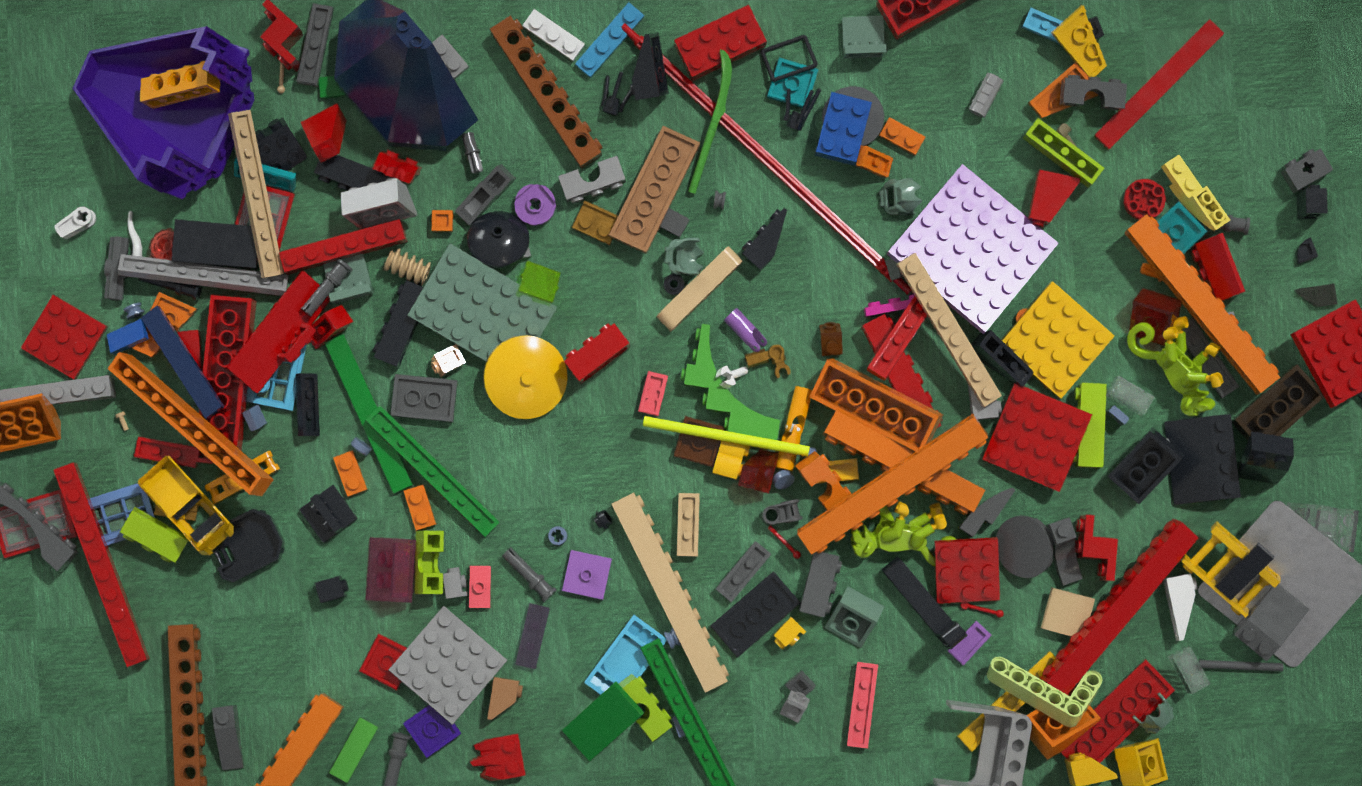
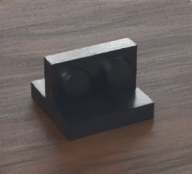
M334 485L321 494H315L310 498V502L299 509L323 543L358 519Z

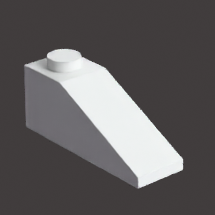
M1191 574L1174 576L1163 580L1176 641L1184 640L1196 595L1197 583L1195 577H1192Z

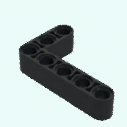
M898 556L881 569L947 649H953L968 636L956 621L951 620Z

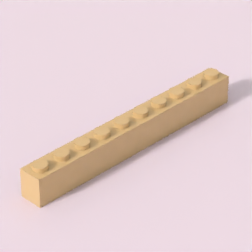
M632 493L612 503L705 693L728 682L726 677L729 676V673L724 664L720 666L717 660L720 655L715 645L710 646L707 639L711 637L706 627L701 628L698 622L701 617L696 608H691L689 601L692 599L687 589L682 590L679 584L682 582V579L677 570L673 572L670 566L673 561L668 551L663 552L660 545L664 543L659 533L654 534L651 528L654 523L650 515H645L642 510L645 504L641 496H635Z

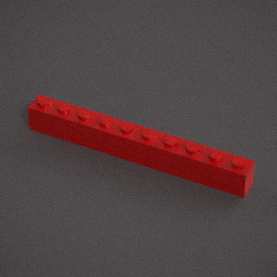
M73 462L54 469L53 471L127 667L146 661L150 659L79 467L77 463Z
M1172 519V521L1167 522L1162 533L1151 541L1150 547L1137 558L1136 564L1125 572L1120 583L1111 589L1110 595L1100 602L1094 614L1084 621L1081 630L1072 635L1068 645L1060 650L1053 663L1043 670V675L1040 679L1068 695L1199 537L1179 520Z

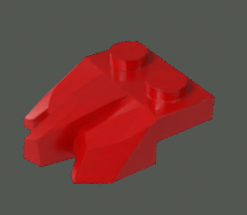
M388 149L387 152H380L372 166L373 170L406 183H413L415 175L420 174L422 167L417 165L418 161L408 157H406V160L398 158V153Z
M519 733L484 739L474 744L475 749L479 750L481 754L470 760V763L473 767L484 766V770L480 773L481 778L496 781L526 775Z

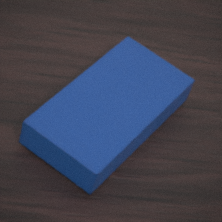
M142 319L107 334L110 353L114 355L149 339L146 325Z

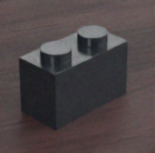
M1309 185L1297 194V219H1319L1328 213L1327 188H1320V185Z

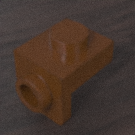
M827 322L819 325L822 356L843 354L840 323Z

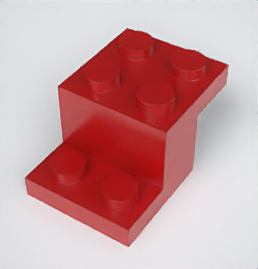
M266 0L262 4L265 8L264 14L272 24L260 36L264 41L262 45L273 57L278 55L277 59L288 71L292 68L297 72L300 63L289 50L304 34L270 0Z
M1086 514L1080 516V519L1076 520L1075 528L1076 532H1079L1078 540H1075L1077 558L1101 560V564L1098 563L1097 576H1100V581H1115L1118 539L1094 537L1095 515Z

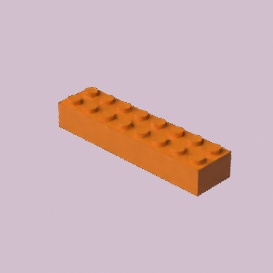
M837 410L822 434L826 437L825 441L834 446L838 443L844 446L843 450L853 456L856 453L863 456L862 461L872 466L876 463L881 466L880 470L883 472L914 453V451ZM949 470L937 471L929 482L925 484L921 482L917 485L918 491L926 495L932 493L937 496L935 500L944 505L949 503L954 505V510L963 515L974 513L985 492V489Z

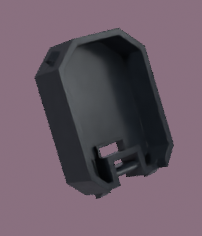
M251 509L229 521L234 526V534L231 537L228 536L212 550L221 566L217 568L220 578L231 582H238L281 560L285 550V541L271 515L266 514V511L262 509L260 511ZM227 546H229L235 558L232 562L225 550ZM219 550L222 551L227 563H225Z

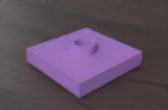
M571 550L562 591L603 600L612 559Z

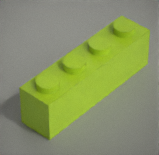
M1039 118L1022 138L1070 175L1081 178L1080 182L1087 188L1095 182L1105 169Z
M1080 383L1079 387L1075 388V400H1078V409L1093 415L1073 461L1075 462V467L1103 468L1107 384Z

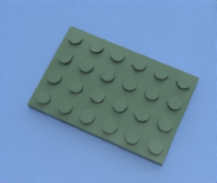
M449 243L407 316L487 362L492 351L509 338L521 335L540 338L557 306Z

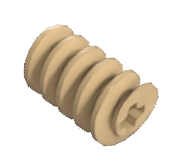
M400 248L395 253L392 250L386 260L384 270L388 271L391 268L393 275L399 271L400 278L406 275L407 281H411L414 278V284L418 285L422 281L421 286H423L429 275L431 262L423 266L422 258L416 263L415 255L408 259V252L401 256Z

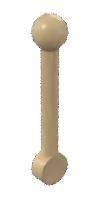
M280 63V78L277 91L282 94L285 92V87L283 86L284 66Z

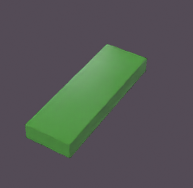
M360 717L329 773L348 783L379 727Z

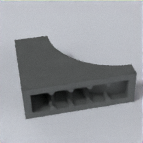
M1070 517L1046 524L1045 526L1050 531L1054 541L1052 559L1061 585L1064 586L1083 579L1075 552V539L1077 536Z

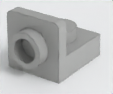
M791 690L780 714L799 723L804 711L808 707L810 699L806 698L801 692Z

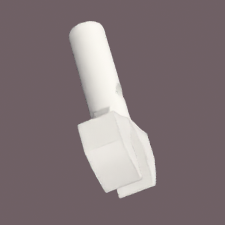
M728 366L720 368L716 373V378L724 376L727 379L719 385L726 389L736 385L734 379L746 375L748 368L744 366L730 371Z

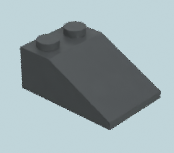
M1279 584L1275 588L1272 586L1249 611V615L1246 618L1244 617L1235 627L1234 635L1265 661H1268L1282 646L1309 609Z

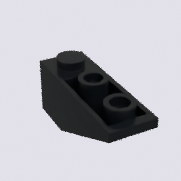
M785 208L781 211L777 209L771 215L770 219L772 221L767 227L763 224L756 232L758 235L753 242L749 240L742 247V250H744L742 257L759 272L774 258L787 213Z

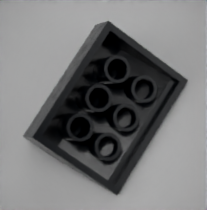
M1231 414L1164 422L1166 438L1184 455L1182 460L1170 472L1174 505L1241 497Z

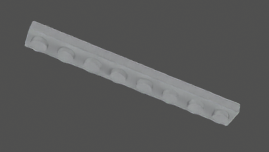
M121 254L118 266V275L279 296L284 294L288 284V275L283 274L261 278L260 271L172 262L171 260Z

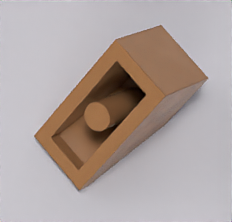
M494 677L487 719L492 720L517 702V698L522 697L523 686L520 685L519 680Z

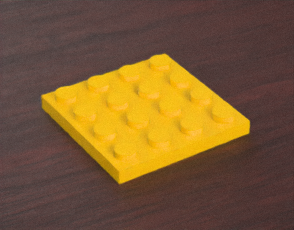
M1051 281L1002 338V341L1033 370V376L1059 399H1062L1113 339L1114 335L1057 284Z

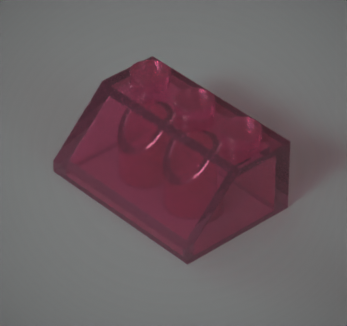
M370 537L366 600L412 603L416 540Z

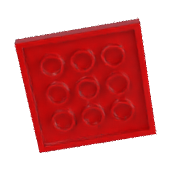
M1355 299L1290 334L1330 408L1362 392V310Z
M1014 383L982 460L1061 492L1093 415L1027 387L1022 388Z

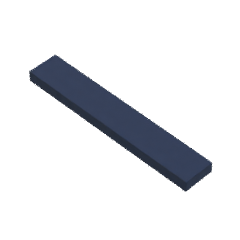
M156 306L141 317L205 419H210L223 409V403L161 307Z

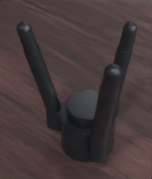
M619 72L612 96L609 97L610 76L607 75L605 79L601 106H603L602 111L613 116L623 112L626 103L632 96L630 89L621 104L620 99L616 98L623 72Z
M820 88L817 89L812 100L811 97L814 91L810 90L801 112L793 111L792 115L790 114L791 89H787L785 115L783 120L787 121V127L802 131L806 119L821 92Z

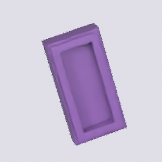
M977 621L966 630L968 636L953 649L948 650L962 666L992 636Z

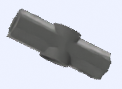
M110 237L109 255L104 267L106 277L104 299L123 301L125 279L128 276L118 275V266L121 254L128 255V238Z

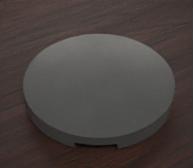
M849 86L837 90L835 93L872 102L861 142L862 146L870 144L878 137L884 124V110L881 102L871 91L862 87ZM830 97L826 101L823 108L822 124L824 123Z
M1018 515L1006 520L1000 526L996 535L998 538L999 560L1010 573L1022 578H1032L1042 574L1050 567L1053 561L1054 541L1050 531L1040 520Z

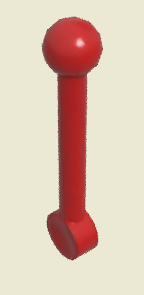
M771 525L768 527L793 553L795 559L801 557V553L796 551Z
M968 602L961 603L963 609L970 608L994 614L998 618H1002L1004 615L1002 610L995 611L971 605Z

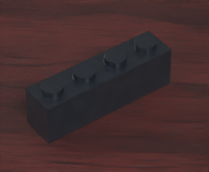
M335 155L322 163L318 161L314 171L319 181L327 184L332 181L338 184V188L348 191L350 188H361L369 183H380L393 178L339 155Z
M407 280L405 284L400 285L397 292L399 296L398 301L392 304L389 311L391 315L388 323L385 322L382 327V339L380 342L377 341L374 346V358L397 368L400 367L418 324V321L407 316L422 291V286Z

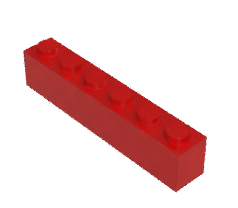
M400 219L281 251L279 255L284 272L290 275L323 266L325 263L336 261L338 258L344 259L359 254H366L408 241L403 223Z
M885 314L861 327L875 355L895 326L890 317L887 318ZM903 352L887 377L892 389L933 409L931 403H933L932 397L928 391L924 392L921 386L924 382L919 373L915 374L912 368L914 362L909 354L905 355Z

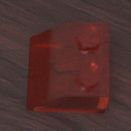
M1142 288L1133 301L1129 331L1138 323H1148L1155 331V336L1151 342L1165 346L1167 340L1164 339L1163 333L1168 327H1173L1174 321L1179 318L1182 300ZM1143 331L1138 332L1136 335L1139 338L1146 336Z

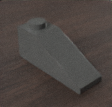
M237 705L212 708L214 731L222 770L244 768Z

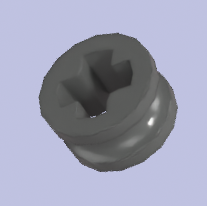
M717 190L715 191L713 209L719 207L721 210H724L726 192L719 193Z

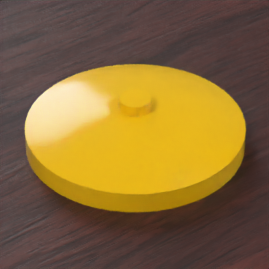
M530 335L515 336L500 343L488 357L483 375L484 387L491 402L503 413L518 419L537 418L551 411L563 397L567 385V368L559 351L549 342Z

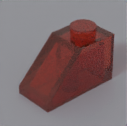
M760 449L742 466L738 486L769 494L779 453Z

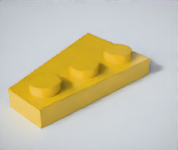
M1081 5L1055 28L1051 34L1088 77H1095L1107 65L1100 46L1094 37L1092 25L1089 23L1086 15V9L1084 5Z

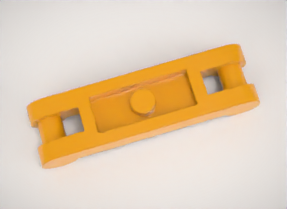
M267 451L252 459L259 467L260 463L265 462L268 468L264 469V471L268 475L280 470L279 465L275 464L272 459L273 454L271 451ZM227 474L204 486L206 491L210 492L214 505L243 490ZM220 485H222L224 489V492L219 493L217 487Z

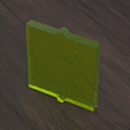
M527 260L524 271L520 275L521 282L518 292L552 304L555 293L559 289L558 282L561 273Z

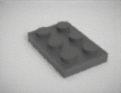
M395 374L391 416L454 422L458 381Z

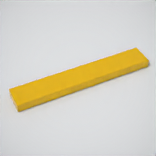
M1049 651L1027 672L1040 679L1043 675V670L1048 665H1051L1056 657ZM1005 691L990 706H997L1016 712L1026 702ZM983 713L957 735L971 752L981 743L984 725Z

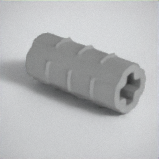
M987 73L968 110L981 118H985L998 91H1000L1003 80L994 74Z

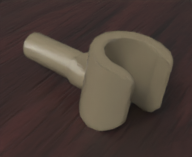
M1065 123L1061 124L1057 132L1075 145L1068 135L1072 129Z

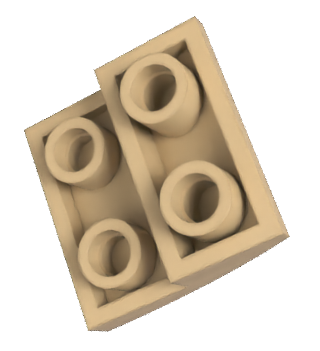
M1051 587L1040 628L1068 636L1078 633L1083 627L1084 621L1091 616L1095 599Z

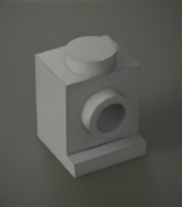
M459 567L447 569V573L443 574L446 599L469 596L468 591L464 592L463 588L467 587L465 575H461Z

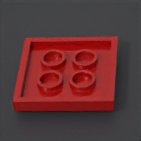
M52 295L21 349L76 380L108 326L59 297Z
M997 537L934 541L937 603L1000 600Z

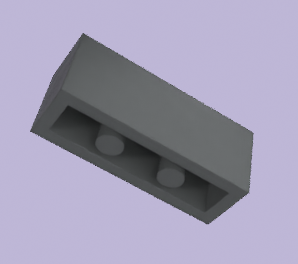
M825 552L813 553L799 608L800 612L823 618L825 614H829L832 602L828 601L830 593L834 594L837 582L834 581L835 573H840L842 561H839L840 556Z

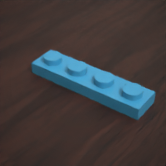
M628 2L579 58L575 66L589 78H592L628 37L621 26L625 23L634 30L645 15Z

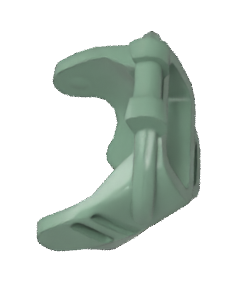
M913 178L888 180L884 184L882 191H879L880 207H884L885 211L890 215H915V208L922 202L920 198L915 196V191L921 188V186L913 181ZM891 188L894 190V206L892 207L889 206L888 190Z
M699 238L674 239L669 244V247H665L666 259H664V263L668 264L672 273L676 275L681 273L699 275L698 271L704 267L696 262V259L704 254L696 244V242H700ZM674 248L677 250L676 265L673 264Z
M1160 692L1157 695L1163 704H1158L1160 713L1158 717L1146 715L1144 722H1141L1135 715L1132 717L1138 725L1146 729L1145 732L1147 734L1158 733L1174 718L1173 707H1170L1168 701Z

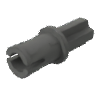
M474 132L462 134L461 138L466 151L464 155L468 159L471 173H481L483 167L479 156L480 149H477Z

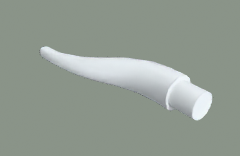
M129 211L128 230L133 245L132 255L142 257L143 247L134 229L133 213Z

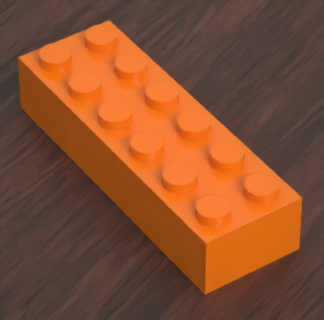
M833 358L826 361L810 394V398L845 414L913 451H917L932 440L944 415Z

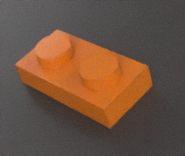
M890 117L879 137L914 156L925 139V136Z
M861 145L856 166L880 177L888 178L893 158L873 148Z
M353 450L333 457L347 497L368 490Z
M424 484L404 490L416 531L437 525Z

